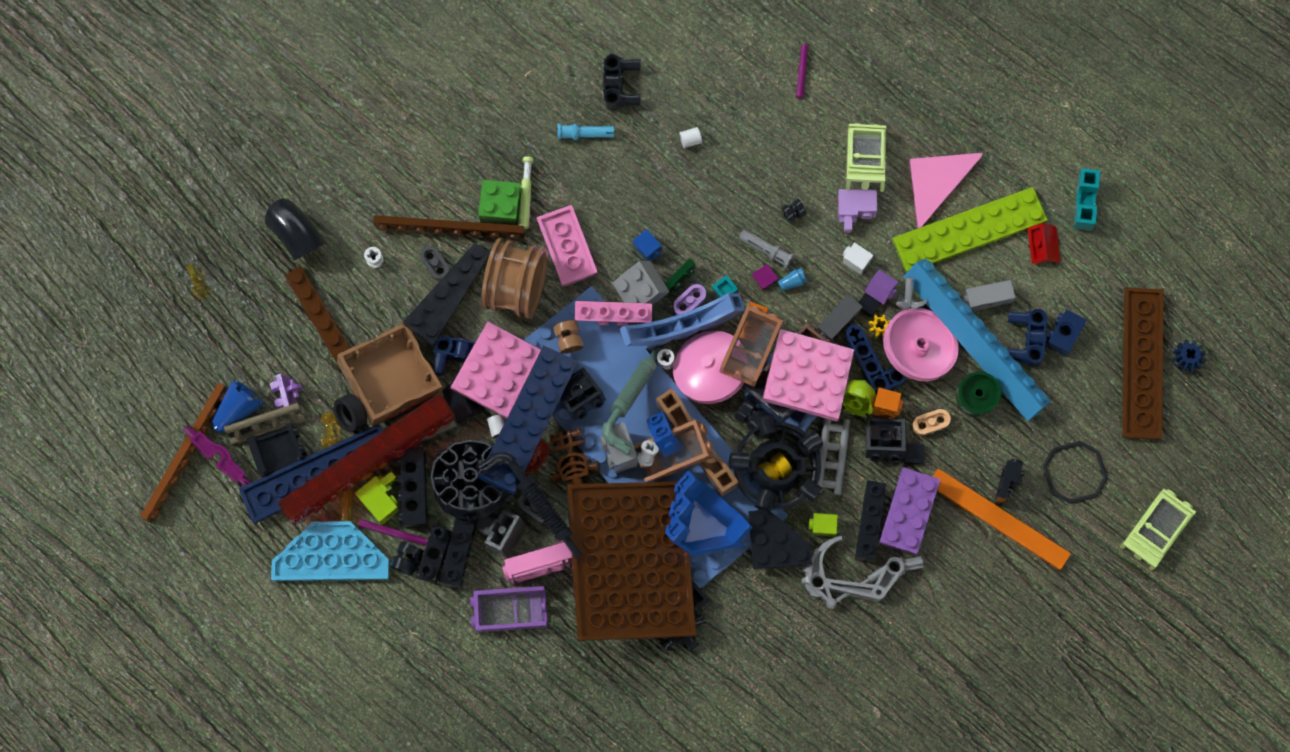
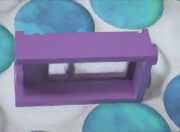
M544 586L473 591L474 596L470 597L471 608H474L475 616H471V624L477 633L548 628Z

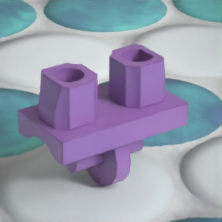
M281 373L276 375V380L270 383L271 390L274 393L280 392L281 397L274 401L277 409L297 403L296 398H299L298 392L303 389L302 384H296L295 379H290V376H283Z

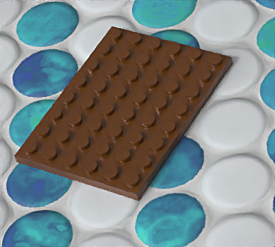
M678 481L567 485L569 528L573 532L570 538L583 554L576 559L571 553L577 641L696 636L689 553L672 542L665 533L666 526L670 525L671 517L669 512L671 503L676 498L674 489Z

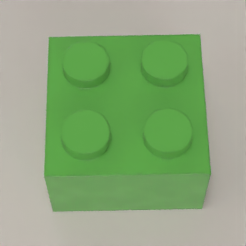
M483 180L478 213L480 222L518 225L521 184Z

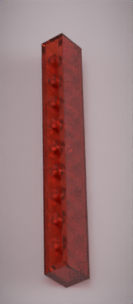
M439 393L277 503L293 525L301 524L307 519V516L319 512L326 503L337 500L344 491L352 490L356 483L368 479L375 470L386 467L393 458L401 457L405 450L417 446L423 438L432 436L439 427L450 424L456 416L441 393Z

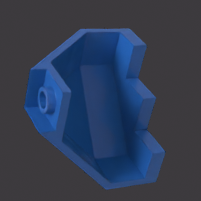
M687 471L675 485L674 492L676 493V498L670 507L669 516L671 521L665 530L667 536L672 542L692 556L745 546L741 540L752 528L749 521L706 483L690 471Z

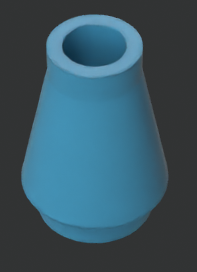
M801 268L798 270L794 269L778 281L782 291L804 286V283L807 282Z

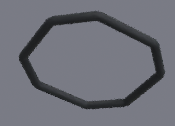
M1082 441L1054 447L1043 464L1050 492L1068 503L1097 497L1107 480L1099 451ZM1081 445L1096 453L1103 480L1095 493L1070 500L1054 491L1047 465L1055 451Z

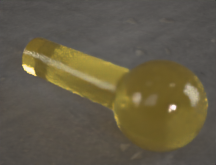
M193 264L186 265L185 267L193 283V295L196 298L205 297L207 287L200 283Z

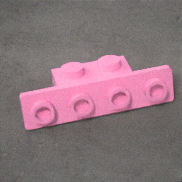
M576 301L575 320L598 321L597 325H609V322H617V326L628 325V322L650 323L652 322V304Z

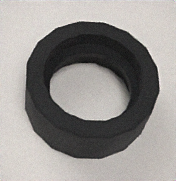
M347 394L336 399L333 408L338 423L345 431L351 433L365 427L367 424V412L363 403L356 395Z

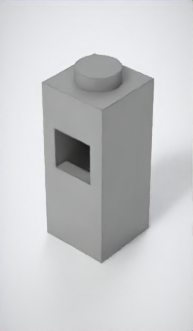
M1011 280L966 289L962 300L971 307L973 312L1011 304L1015 300V294Z

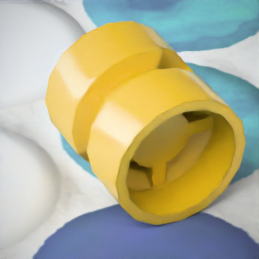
M781 452L771 457V463L764 462L757 467L758 469H764L767 476L778 481L780 477L786 479L793 473L792 467Z

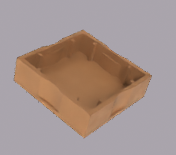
M403 324L382 333L369 342L361 343L337 354V363L352 391L363 403L367 412V418L372 427L428 401L435 395L441 394L442 385L430 364L423 357L419 344L411 330Z

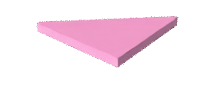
M982 153L910 159L917 229L923 227L961 180L971 171L973 166L982 158Z

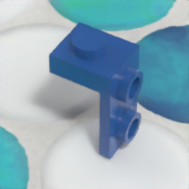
M663 411L647 419L653 439L665 458L683 449L672 432Z

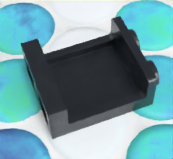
M288 423L287 427L264 436L247 438L255 465L262 478L304 459V455H307L304 445L299 444L298 438L300 433L297 426L293 427L291 423Z

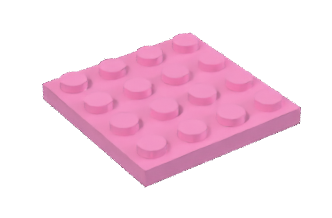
M487 322L454 380L451 389L507 419L541 350Z
M780 329L762 401L838 421L854 349Z

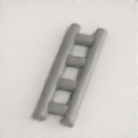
M824 418L821 435L823 446L819 450L821 474L818 485L822 488L834 489L833 495L841 496L851 420L843 419L842 425L831 424L830 419ZM830 431L841 433L840 444L828 442ZM827 450L839 451L838 462L826 461ZM825 469L836 470L835 481L824 480Z

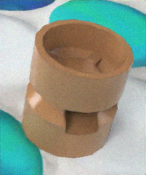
M576 320L564 321L553 327L556 338L560 339L558 347L561 354L577 352L584 348L582 337L578 335L580 330Z

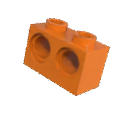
M878 388L871 415L895 419L896 415H900L904 400L900 399L902 393Z

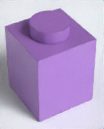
M879 269L868 284L865 293L884 304L888 298L892 300L897 293L895 287L898 281Z

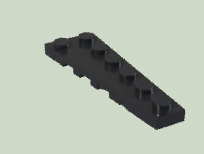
M475 242L403 321V325L433 347L449 319L453 316L454 311L463 300L464 295L473 284L474 279L488 260L490 253Z

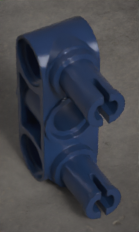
M1042 309L1029 310L1026 313L1009 311L1008 323L1025 324L1027 326L1026 348H1023V350L1006 349L1014 360L1022 361V363L1028 364L1031 367L1039 366L1042 363L1046 346L1047 314ZM1039 316L1042 322L1036 323L1032 318ZM1037 353L1040 358L1033 360L1030 354Z
M439 337L434 345L435 362L433 371L435 375L443 376L446 361L449 359L465 362L476 342L461 338ZM446 343L449 345L446 350L439 349L441 344Z

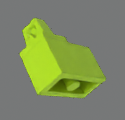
M392 472L388 473L385 477H382V475L373 477L355 492L356 496L381 525L400 511L397 507L398 501L392 495L388 497L390 495L389 491L392 489L391 485L397 480V477Z

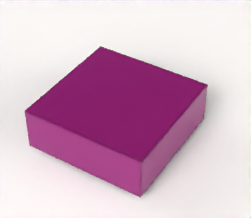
M768 264L752 273V277L762 291L778 281L777 276Z

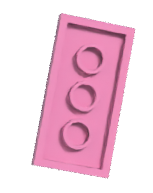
M572 205L536 217L562 287L598 275Z

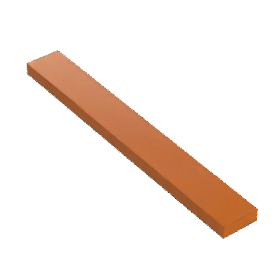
M939 468L937 469L933 477L940 479L937 489L938 493L1059 571L1062 569L1071 553Z

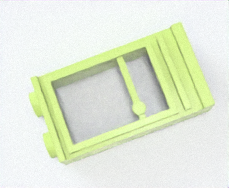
M859 123L848 125L846 190H850V182L855 181L862 182L861 188L863 190L869 189L870 182L880 183V192H884L886 126Z
M1164 488L1120 546L1121 549L1127 547L1135 553L1134 557L1136 559H1143L1151 565L1149 567L1150 570L1156 568L1196 513L1192 505L1188 502L1180 501L1176 498L1177 495L1171 490L1166 491Z

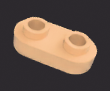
M938 409L916 417L912 427L916 434L924 436L948 427L951 417L946 410ZM937 418H943L944 422L939 423ZM923 423L926 428L920 429L919 424Z

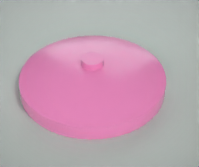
M923 308L903 310L892 318L885 329L883 345L887 358L897 371L910 379L917 381L937 380L949 372L957 360L958 341L933 311Z
M723 331L702 332L690 338L679 349L673 364V376L676 385L687 398L701 404H715L729 399L743 386V382L719 372L734 337L733 335ZM738 340L736 345L741 348H744L741 342ZM734 348L731 357L749 364L747 353Z

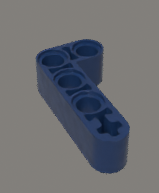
M855 324L849 326L845 335L846 343L850 349H854L853 356L865 380L875 390L876 395L878 389L875 387V383L877 382L883 383L885 386L883 389L890 391L902 387L906 376L895 368L884 372L863 329ZM852 332L854 333V335L858 334L857 340L854 336H851ZM865 349L868 354L860 355L858 350ZM873 365L876 371L869 372L866 367ZM899 374L902 380L895 381L892 375Z

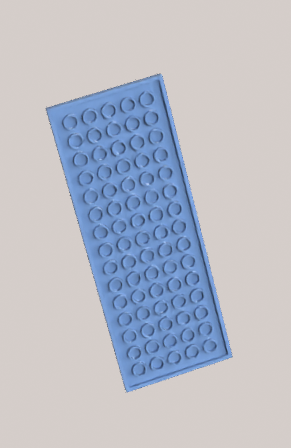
M591 286L525 338L524 341L540 350L544 345L560 353L558 347L560 339L556 338L553 327L564 321L575 320L576 301H605ZM576 320L580 330L578 335L582 337L584 348L564 355L578 361L573 373L583 367L603 391L606 401H604L601 408L590 410L584 419H576L575 421L565 410L561 401H559L552 417L566 434L569 429L573 431L577 430V427H581L583 438L577 437L574 439L575 442L585 440L586 444L577 447L583 454L589 457L591 463L599 461V473L607 483L645 482L644 478L647 477L645 469L640 467L639 463L638 467L615 474L614 469L610 470L607 463L608 453L602 450L600 436H602L603 424L608 421L613 413L611 411L612 404L619 396L643 358H649L650 354L643 346H625L620 332V328L623 326H617V322H609V325H597L598 321ZM655 361L657 366L646 385H644L645 387L641 390L626 416L623 418L619 417L615 425L621 422L625 423L633 446L653 438L647 424V419L661 412L656 405V398L672 388L684 404L692 420L704 423L707 429V440L712 443L715 453L729 468L730 452H733L732 449ZM679 436L676 437L683 449L675 452L673 455L675 461L680 464L692 459L693 456ZM659 449L658 452L664 469L673 467L671 457L665 458ZM698 464L655 481H679L687 471H690L720 495ZM747 472L744 475L741 474L746 486L756 495L760 488L759 483L755 480L751 483ZM739 487L722 497L748 521V511L758 510L754 507L755 503L750 501L741 492ZM783 509L771 510L781 521L788 517ZM750 530L741 540L745 546L694 556L689 554L691 579L700 589L751 548Z

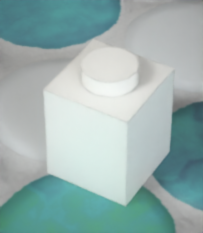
M856 243L852 247L848 246L842 254L844 256L843 264L860 275L863 274L873 259V254Z

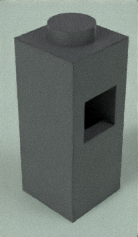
M848 294L817 326L818 333L833 342L861 313L862 306Z

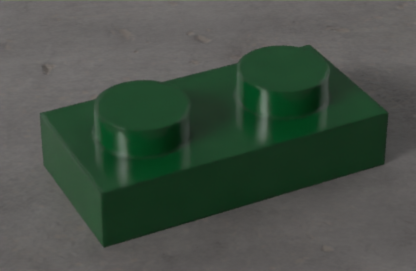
M689 258L664 283L669 290L668 294L672 291L676 292L682 286L681 282L685 278L689 279L694 274L695 262Z

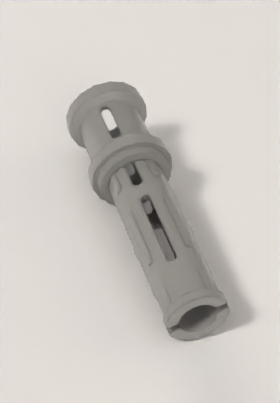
M746 229L739 236V240L765 253L771 261H777L785 269L790 266L795 255L793 253H787L781 249V246H774Z

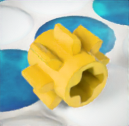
M884 314L882 317L874 315V322L869 321L868 323L869 326H872L869 329V333H874L875 339L878 336L884 337L885 329L891 320L887 321ZM877 324H879L880 326H884L883 329L881 330L880 327L876 328Z

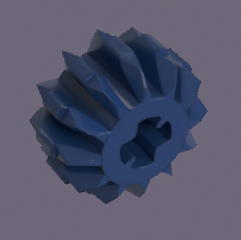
M1185 340L1184 344L1178 343V349L1173 350L1176 356L1172 358L1173 361H1178L1176 368L1183 366V372L1189 369L1191 373L1195 371V368L1199 370L1202 367L1201 364H1204L1206 361L1203 358L1206 352L1200 351L1203 346H1195L1196 340H1193L1191 344L1188 340ZM1191 354L1192 357L1187 358L1186 355Z

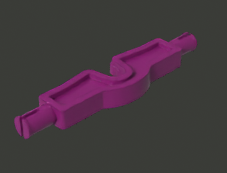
M189 424L183 429L191 437L190 442L199 449L205 458L211 459L215 454L221 455V459L216 464L217 469L226 474L235 483L239 481L243 486L251 483L244 476L245 472L232 461L231 455L226 448L210 441L201 431L196 432Z

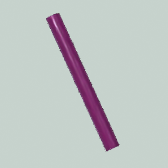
M363 519L359 521L358 526L424 546L428 542V538Z

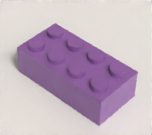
M902 468L879 544L917 555L940 479Z

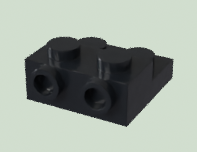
M583 367L572 374L560 401L575 421L576 419H584L593 408H601L606 398L603 391Z
M866 418L865 458H870L873 462H878L881 459H889L894 463L904 460L906 452L905 419Z
M1007 460L1004 465L994 502L995 505L1002 507L1004 502H1008L1012 490L1017 485L1020 486V483L1023 481L1025 470H1022L1023 462L1021 460Z

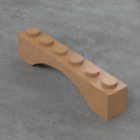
M672 388L656 398L657 407L665 413L673 429L693 421L684 404ZM695 430L679 436L693 458L703 454ZM714 451L712 452L714 458L703 461L698 465L720 496L724 497L738 487V480Z

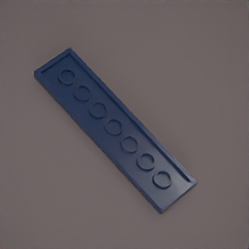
M543 345L490 454L498 452L511 454L519 468L525 473L577 366V360ZM505 464L500 467L496 466L484 476L481 474L478 476L479 479L513 495L517 485L520 483L511 468Z
M377 424L239 488V492L252 523L256 524L394 460L395 457L381 425Z

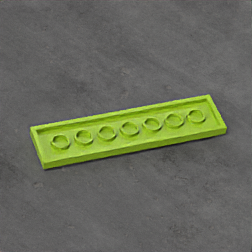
M1031 187L893 237L892 241L907 273L916 262L926 258L934 264L1028 230L1031 226L1047 223L1048 220L1034 188Z

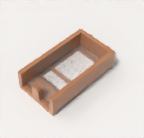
M747 306L719 372L755 387L783 320H780L775 314L762 312L756 306Z
M693 420L672 429L683 449L667 458L659 449L658 453L654 455V461L651 466L646 467L639 464L646 471L647 477L644 478L645 482L658 481L714 458L712 454L714 448L712 443L707 440V429L704 423ZM650 438V439H648V440H645V441H653V442H655L653 438ZM643 442L634 445V449L639 453L642 451L641 446Z

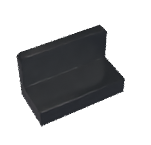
M454 381L443 389L442 392L458 423H462L469 416L481 414L485 410L482 405L452 390L451 386Z

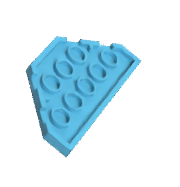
M351 521L311 522L299 536H296L272 560L271 580H389V559Z

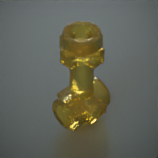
M332 412L322 413L321 423H325V437L320 439L322 448H328L339 442L337 435L333 436L332 422H336V417Z

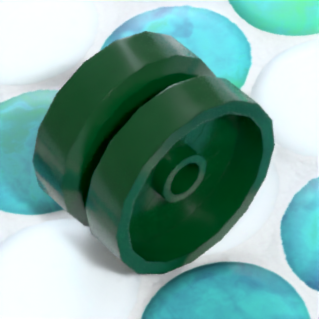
M981 371L968 374L958 384L955 392L957 406L963 413L974 417L988 414L997 406L1001 398L999 382L993 375ZM977 392L981 393L980 397L976 395Z

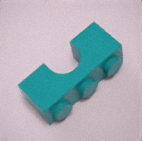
M1081 168L1078 174L1073 229L1092 231L1096 224L1097 206H1095L1101 170Z

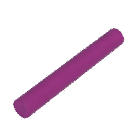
M802 44L800 51L796 98L802 99L804 95L808 55L807 44Z

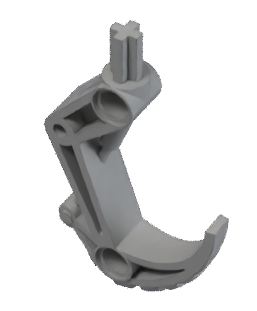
M838 536L824 542L812 552V565L803 567L802 572L805 574V577L801 582L802 585H805L810 597L821 598L826 602V607L830 610L834 609L836 603L847 596L880 602L894 583L902 575H905V571L923 568V560L921 556L902 560L901 557L890 558L886 565L867 576L868 579L861 583L826 579L823 570V557L832 545L842 541V536ZM892 563L897 564L899 571H891L889 565ZM818 578L823 582V585L815 587L812 581ZM875 580H877V582H876L874 585H872V584H867V583H869V582L872 583V582H874ZM830 592H835L843 595L839 596L836 599H833Z

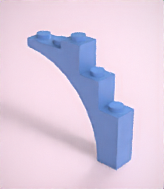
M727 293L708 304L670 318L644 324L625 325L620 328V332L625 346H643L644 349H655V347H661L671 340L686 339L700 330H713L745 312V307L740 293Z

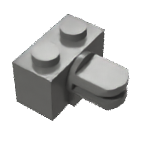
M504 509L498 519L488 516L478 519L476 524L478 531L488 537L485 541L487 547L492 552L508 558L526 526L520 516Z

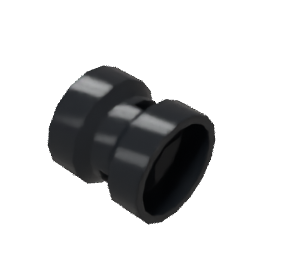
M799 199L794 200L790 205L786 204L781 207L782 213L789 224L794 222L796 218H802L807 215Z

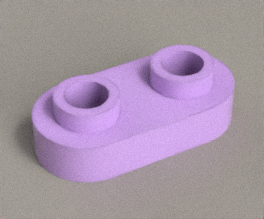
M699 284L690 286L675 300L673 306L675 314L679 315L691 311L701 305L706 299L705 288ZM694 293H699V294H700V297H699V298H695V297L693 296V294H694ZM686 306L687 309L682 311L680 307Z

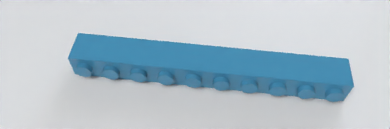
M926 258L916 262L903 276L905 280L906 277L914 278L913 289L923 300H927L926 304L981 368L995 377L999 382L1001 391L1025 419L1029 421L1036 417L1051 403L1047 395L1038 388L1034 380L1025 373L1022 366L1012 358L1009 351L985 327L983 321L972 312L971 307L959 297L958 292L952 289L945 277L940 275L934 268V265Z

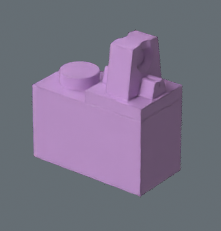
M839 189L838 220L839 222H844V233L852 232V222H857V217L862 219L876 217L877 190Z

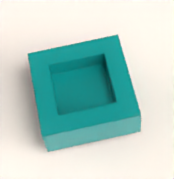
M727 275L712 285V289L719 298L727 293L738 292V288Z

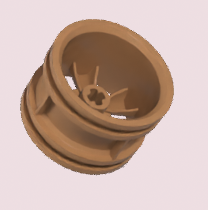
M498 238L492 247L485 270L481 297L482 308L486 310L491 308L495 312L505 308L514 310L517 317H522L525 314L526 319H532L537 310L544 287L548 262L547 249L541 247L538 250V247L534 245L529 250L515 247L514 242L511 240L505 242L504 239Z

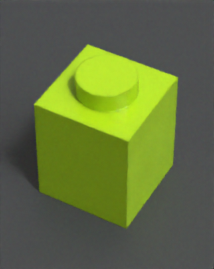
M814 513L813 519H809V530H812V536L836 537L837 515Z

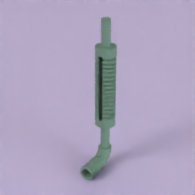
M655 347L649 358H643L619 396L612 404V415L602 426V436L605 441L609 443V446L618 449L625 455L628 454L633 444L619 437L613 431V426L619 417L623 418L626 416L641 390L645 387L644 385H646L657 367L655 361L659 351L662 350L660 347Z

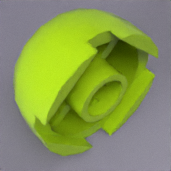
M865 380L848 381L842 402L845 406V411L857 416H865L866 413L870 415L876 400L875 390Z

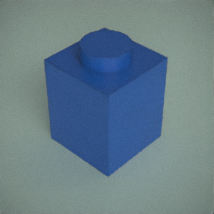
M647 229L632 241L633 247L645 261H650L651 259L654 261L661 255L662 245Z

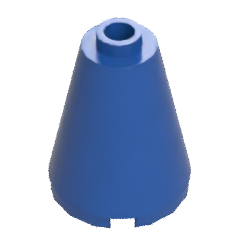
M233 379L212 420L213 428L222 434L225 432L224 426L243 421L260 408L264 402L260 397L256 399L254 397L255 392L240 381L236 383V380Z

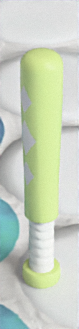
M523 157L524 176L521 185L518 225L524 226L525 230L529 228L531 164L534 163V158Z

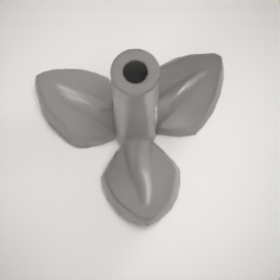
M906 277L905 296L901 293L899 294L896 306L903 309H909V307L916 309L927 303V300L920 302L912 300L913 277Z

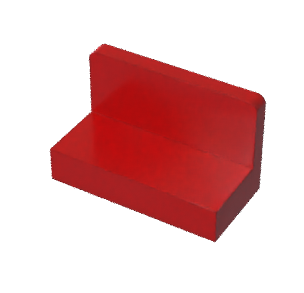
M1040 223L1029 227L1028 237L1032 264L1038 265L1048 261L1054 263L1061 262L1056 226Z

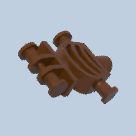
M577 427V430L573 431L569 429L567 434H564L562 431L559 432V435H550V441L553 446L561 442V446L552 448L553 452L565 449L567 451V455L563 456L557 463L559 472L550 474L554 484H557L561 479L564 482L572 480V484H585L583 477L591 475V471L594 470L600 472L598 460L595 463H590V459L586 454L574 452L573 447L586 444L585 440L575 442L574 439L577 437L583 438L581 427ZM576 456L582 457L584 462L577 461ZM569 459V463L564 465V462ZM578 464L585 465V469L578 468Z

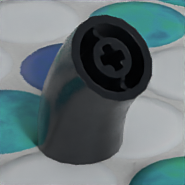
M285 198L277 200L267 210L265 215L266 226L283 243L294 261L326 244L310 219L291 200Z

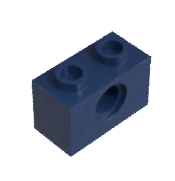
M1066 309L1064 314L1060 313L1055 321V324H1057L1055 331L1051 329L1046 337V340L1049 341L1046 347L1067 357L1087 320ZM1060 329L1068 330L1069 335H1062Z

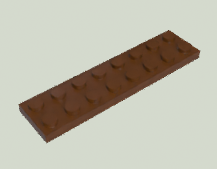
M1124 288L1122 438L1162 439L1164 289Z

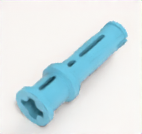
M558 123V140H561V138L577 140L578 137L614 138V126H578L576 123L573 125H561V123Z

